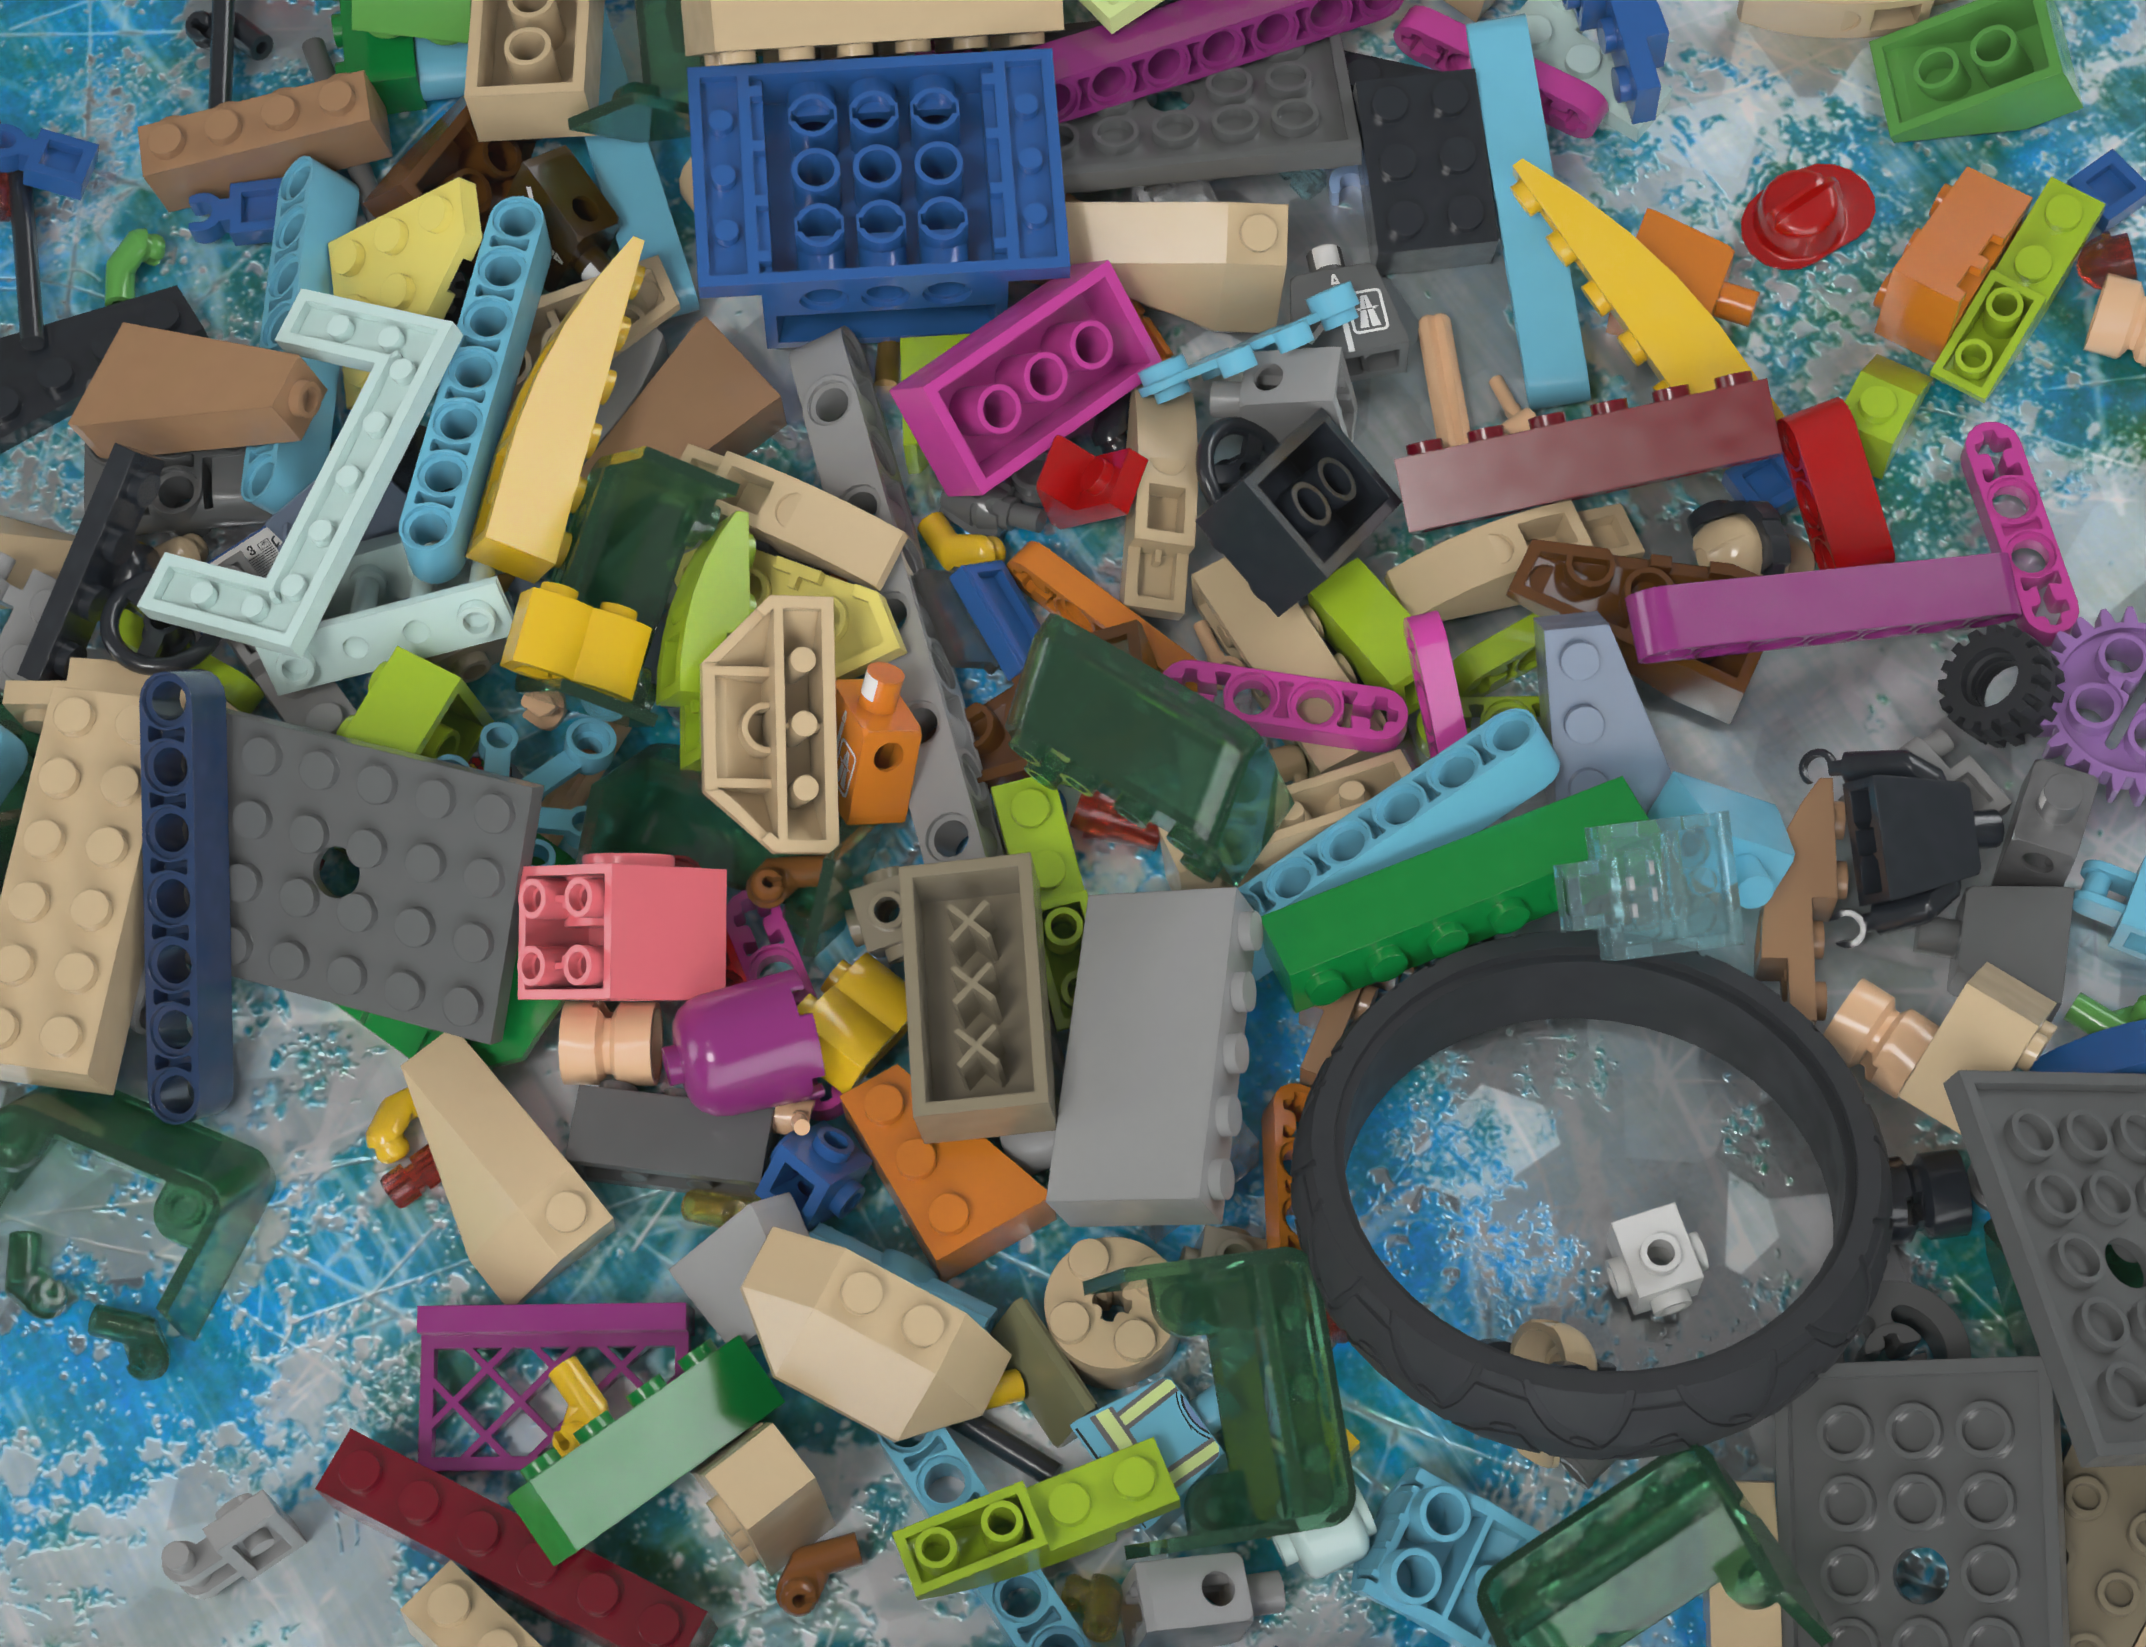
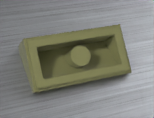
M1020 1297L1011 1304L990 1332V1335L1012 1354L1004 1371L1017 1369L1020 1372L1025 1386V1404L1053 1446L1061 1448L1078 1438L1070 1425L1079 1418L1097 1410V1402L1064 1353L1057 1346L1028 1300H1023Z

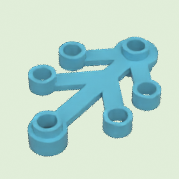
M1351 280L1305 299L1311 314L1286 325L1283 323L1270 328L1231 348L1228 347L1190 365L1187 364L1182 353L1139 371L1138 375L1143 387L1138 389L1141 398L1153 394L1157 404L1167 402L1191 391L1188 382L1190 378L1201 374L1203 381L1210 380L1219 375H1222L1225 379L1258 365L1253 353L1255 350H1279L1280 354H1283L1315 340L1309 325L1321 321L1324 330L1328 331L1358 318L1355 306L1360 304Z
M586 717L574 721L567 729L563 751L521 780L545 785L543 797H545L578 773L595 775L610 766L614 758L617 743L614 729L607 722L598 718ZM493 722L482 729L478 751L480 757L484 760V771L509 777L510 762L516 756L519 741L518 733L511 725L504 722ZM492 740H502L508 746L496 748L490 745L489 742ZM590 749L597 754H588L580 750ZM445 754L437 758L438 760L469 767L467 761L458 755ZM577 806L571 810L541 807L537 833L563 835L565 841L571 847L579 850H589L597 846L601 840L604 819L598 810L590 806ZM584 823L590 825L594 830L581 832L575 829L574 825ZM536 839L533 856L539 857L546 862L541 866L555 865L556 853L554 848L548 842Z

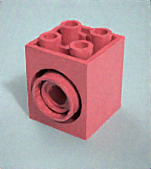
M592 853L582 856V864L523 866L518 895V1000L687 1001L697 995L726 987L727 869L675 867V857L673 855L652 853Z

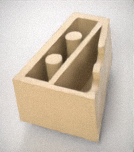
M755 1423L691 1471V1474L711 1498L706 1502V1505L716 1517L715 1521L724 1532L723 1536L748 1568L759 1560L769 1575L772 1576L787 1564L791 1554L796 1549L813 1544L836 1526L816 1477L773 1423Z

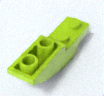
M2050 177L1996 269L1990 271L1931 369L1930 376L1985 403L2010 369L2072 270L2075 259L2104 213L2106 204Z
M736 511L710 530L695 551L681 577L666 620L657 668L656 705L680 707V770L702 771L700 664L757 608L756 599L750 594L749 570L754 563L756 543L753 534L749 533V512Z
M1052 771L991 787V795L1007 855L1031 852L1038 876L1048 1002L1056 1031L1059 1032L1070 1029L1088 893L1083 885Z
M1154 1437L1029 1487H1025L1023 1480L894 1531L892 1536L918 1601L1000 1582L1082 1555L1117 1541L1116 1533L1180 1508L1181 1504Z

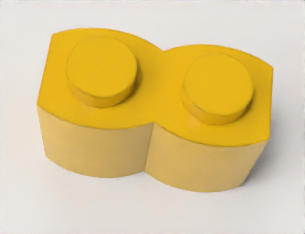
M544 581L541 583L540 588L532 587L521 592L500 666L539 681L559 685L577 694L602 702L621 705L632 701L652 632L651 627L636 621L638 613L635 610L610 602H602L599 609L593 608L577 600L579 595L577 590L555 582Z
M868 952L864 953L853 965L844 959L839 962L820 988L824 994L818 999L810 993L797 1006L799 1016L813 1013L825 1069V1076H822V1078L843 1094L858 1086L877 1063L908 1032L905 981Z

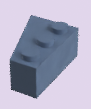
M1598 611L1533 617L1541 728L1560 760V769L1556 778L1546 787L1547 805L1623 776L1644 812H1649L1672 773L1609 623Z

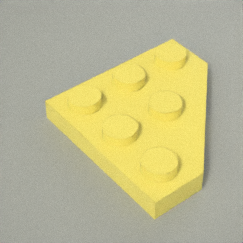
M458 177L329 242L328 249L334 296L444 320L456 295L448 290L462 260L466 259L472 262L482 241L476 184ZM342 366L346 407L352 410L370 372Z
M697 548L667 562L677 588ZM756 549L754 563L749 572L750 594L755 597L757 607L769 595L825 596L834 598L835 681L838 679H855L865 674L868 665L873 662L888 663L907 654L886 598L879 592L858 584L845 582L814 568Z

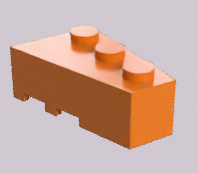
M1968 166L1953 186L1945 183L1930 209L1929 220L1922 229L1917 228L1902 257L1892 269V273L1886 276L1876 294L1873 306L1881 310L1874 333L1936 363L1990 271L1996 269L2025 221L2033 197Z
M898 1064L839 1096L848 1125L865 1154L873 1160L872 1166L940 1281L944 1283L1057 1220L1056 1212L1046 1203L1047 1189L986 1138L924 1144L913 1118L911 1075Z

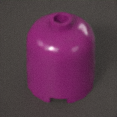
M796 969L778 972L710 991L687 1000L677 1010L672 1023L673 1045L661 1048L663 1063L670 1086L683 1084L690 1102L700 1111L716 1117L733 1116L824 1097L825 1090L822 1083H818L816 1079L817 1077L825 1076V1069L813 1013L799 1016L793 995L794 992L803 991L804 989Z

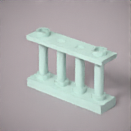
M399 532L361 541L302 659L259 647L255 648L277 695L280 696L374 672L379 664L389 660L397 646L424 659L506 638L509 635L514 615L496 576L505 572L466 558L461 572L452 580L439 584H430L419 580L412 573ZM432 541L425 544L424 546H431L440 541Z

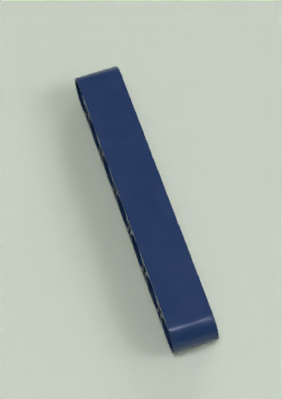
M202 669L155 673L145 681L141 688L139 699L147 1087L149 1104L154 1114L163 1122L172 1125L183 1124L219 1114L228 1107L234 1090L226 696L219 678L210 671ZM181 689H183L186 697L185 710H183L180 703ZM182 755L186 758L188 766L186 776L181 767ZM183 821H185L188 826V841H186L183 835ZM185 886L188 889L190 895L189 907L185 902L184 898ZM186 951L191 958V972L186 966ZM187 1016L192 1023V1036L190 1035L187 1029ZM188 1081L193 1087L194 1101L188 1092Z

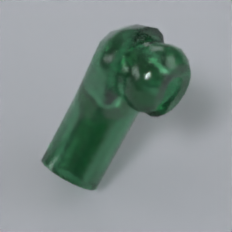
M32 1231L12 1232L9 1234L5 1293L31 1317L53 1319L59 1316L66 1307L68 1289L60 1279L54 1280L40 1268L43 1236Z

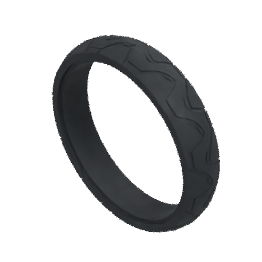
M1557 930L1526 933L1472 946L1434 962L1430 968L1427 966L1388 991L1361 1014L1341 1036L1331 1050V1057L1329 1056L1325 1059L1307 1095L1293 1143L1290 1176H1292V1183H1290L1291 1207L1296 1217L1294 1221L1302 1256L1314 1288L1330 1317L1339 1329L1345 1330L1350 1344L1368 1363L1412 1400L1444 1420L1452 1421V1424L1480 1437L1516 1449L1535 1453L1542 1451L1549 1456L1584 1460H1631L1662 1456L1691 1449V1445L1695 1444L1698 1447L1707 1445L1748 1429L1763 1419L1779 1412L1809 1390L1819 1380L1818 1375L1826 1373L1835 1364L1854 1338L1878 1294L1888 1260L1886 1259L1890 1252L1893 1233V1222L1890 1218L1893 1217L1892 1177L1887 1148L1877 1117L1871 1105L1866 1104L1863 1089L1836 1049L1818 1031L1815 1025L1788 1001H1782L1780 999L1782 996L1737 968L1711 956H1701L1698 951L1663 940L1656 942L1654 938L1628 933L1597 930H1566V933H1558ZM1578 1018L1614 1021L1644 1027L1693 1044L1729 1063L1753 1080L1783 1109L1808 1143L1821 1169L1831 1205L1833 1246L1820 1271L1805 1291L1781 1315L1756 1333L1712 1354L1670 1366L1633 1371L1574 1369L1532 1361L1485 1344L1440 1319L1417 1301L1393 1277L1377 1256L1360 1226L1351 1202L1345 1175L1351 1150L1362 1126L1375 1106L1392 1086L1414 1067L1435 1053L1482 1032L1521 1022Z

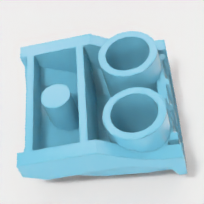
M1421 1467L1409 1468L1380 1505L1374 1518L1377 1533L1368 1537L1370 1541L1368 1554L1363 1559L1354 1563L1351 1592L1367 1597L1405 1616L1455 1647H1493L1488 1644L1491 1633L1527 1555L1532 1547H1539L1544 1534L1489 1500L1463 1490Z

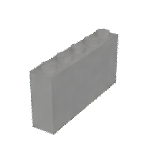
M1237 887L1088 895L1046 1203L1070 1227L1222 1224L1225 1200H1229L1232 1197L1235 1183L1234 1170L1230 1161L1232 1137L1239 1134L1242 1124V1110L1237 1097L1240 1074L1246 1072L1249 1064V1046L1245 1036L1247 1012L1253 1011L1256 1003V984L1252 975L1254 951H1259L1263 943L1261 916L1257 911H1254Z

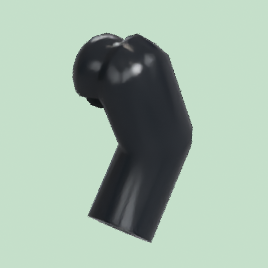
M1131 391L1095 417L1091 438L1095 447L1100 446L1102 454L1126 449V431L1128 430Z

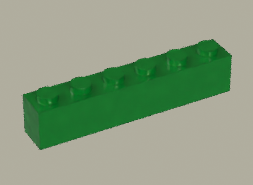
M1620 776L1261 916L1265 955L1295 1014L1314 1006L1329 1005L1337 1001L1344 994L1375 982L1390 981L1401 975L1405 970L1436 958H1444L1463 950L1469 945L1497 934L1515 932L1526 923L1558 910L1565 911L1566 905L1563 889V880L1578 879L1581 904L1586 899L1609 891L1607 878H1616L1617 887H1627L1626 877H1634V882L1637 884L1650 874L1649 861L1654 860L1655 872H1658L1657 831L1624 777ZM1636 861H1641L1643 874H1638Z

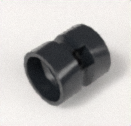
M1948 1149L1917 1153L1910 1165H1907L1901 1157H1888L1893 1192V1217H1890L1893 1222L1891 1245L1911 1243L1918 1231H1922L1927 1239L1930 1240L1969 1235L1972 1227L1971 1193L1967 1172L1962 1157L1957 1150ZM1906 1197H1910L1911 1204H1907Z

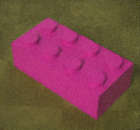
M1103 260L1071 265L1070 278L1049 280L891 388L889 392L947 496H982L1048 450L1056 435L1066 437L1140 385L1142 382L1138 372L1161 362L1162 359L1110 261Z

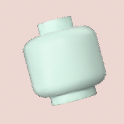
M1332 1475L1323 1476L1281 1496L1277 1502V1515L1280 1524L1269 1528L1272 1540L1284 1565L1288 1567L1298 1562L1302 1570L1308 1576L1315 1579L1323 1578L1363 1559L1369 1551L1370 1541L1368 1537L1377 1533L1372 1515L1357 1485L1354 1482L1344 1485L1342 1481Z

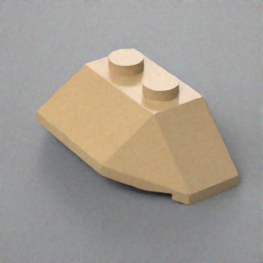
M769 595L700 664L702 793L772 854L837 855L839 853L834 598L825 596Z
M774 1226L770 1229L740 1287L773 1378L894 1443L982 1416L1012 1356L966 1312L845 1247Z

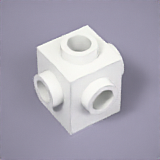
M1675 1202L1611 1222L1606 1243L1612 1258L1605 1260V1268L1615 1296L1618 1299L1627 1296L1634 1315L1652 1310L1655 1317H1663L1689 1307L1693 1303L1691 1297L1698 1295L1704 1279L1702 1272L1709 1270V1263L1698 1233L1694 1231L1687 1234Z

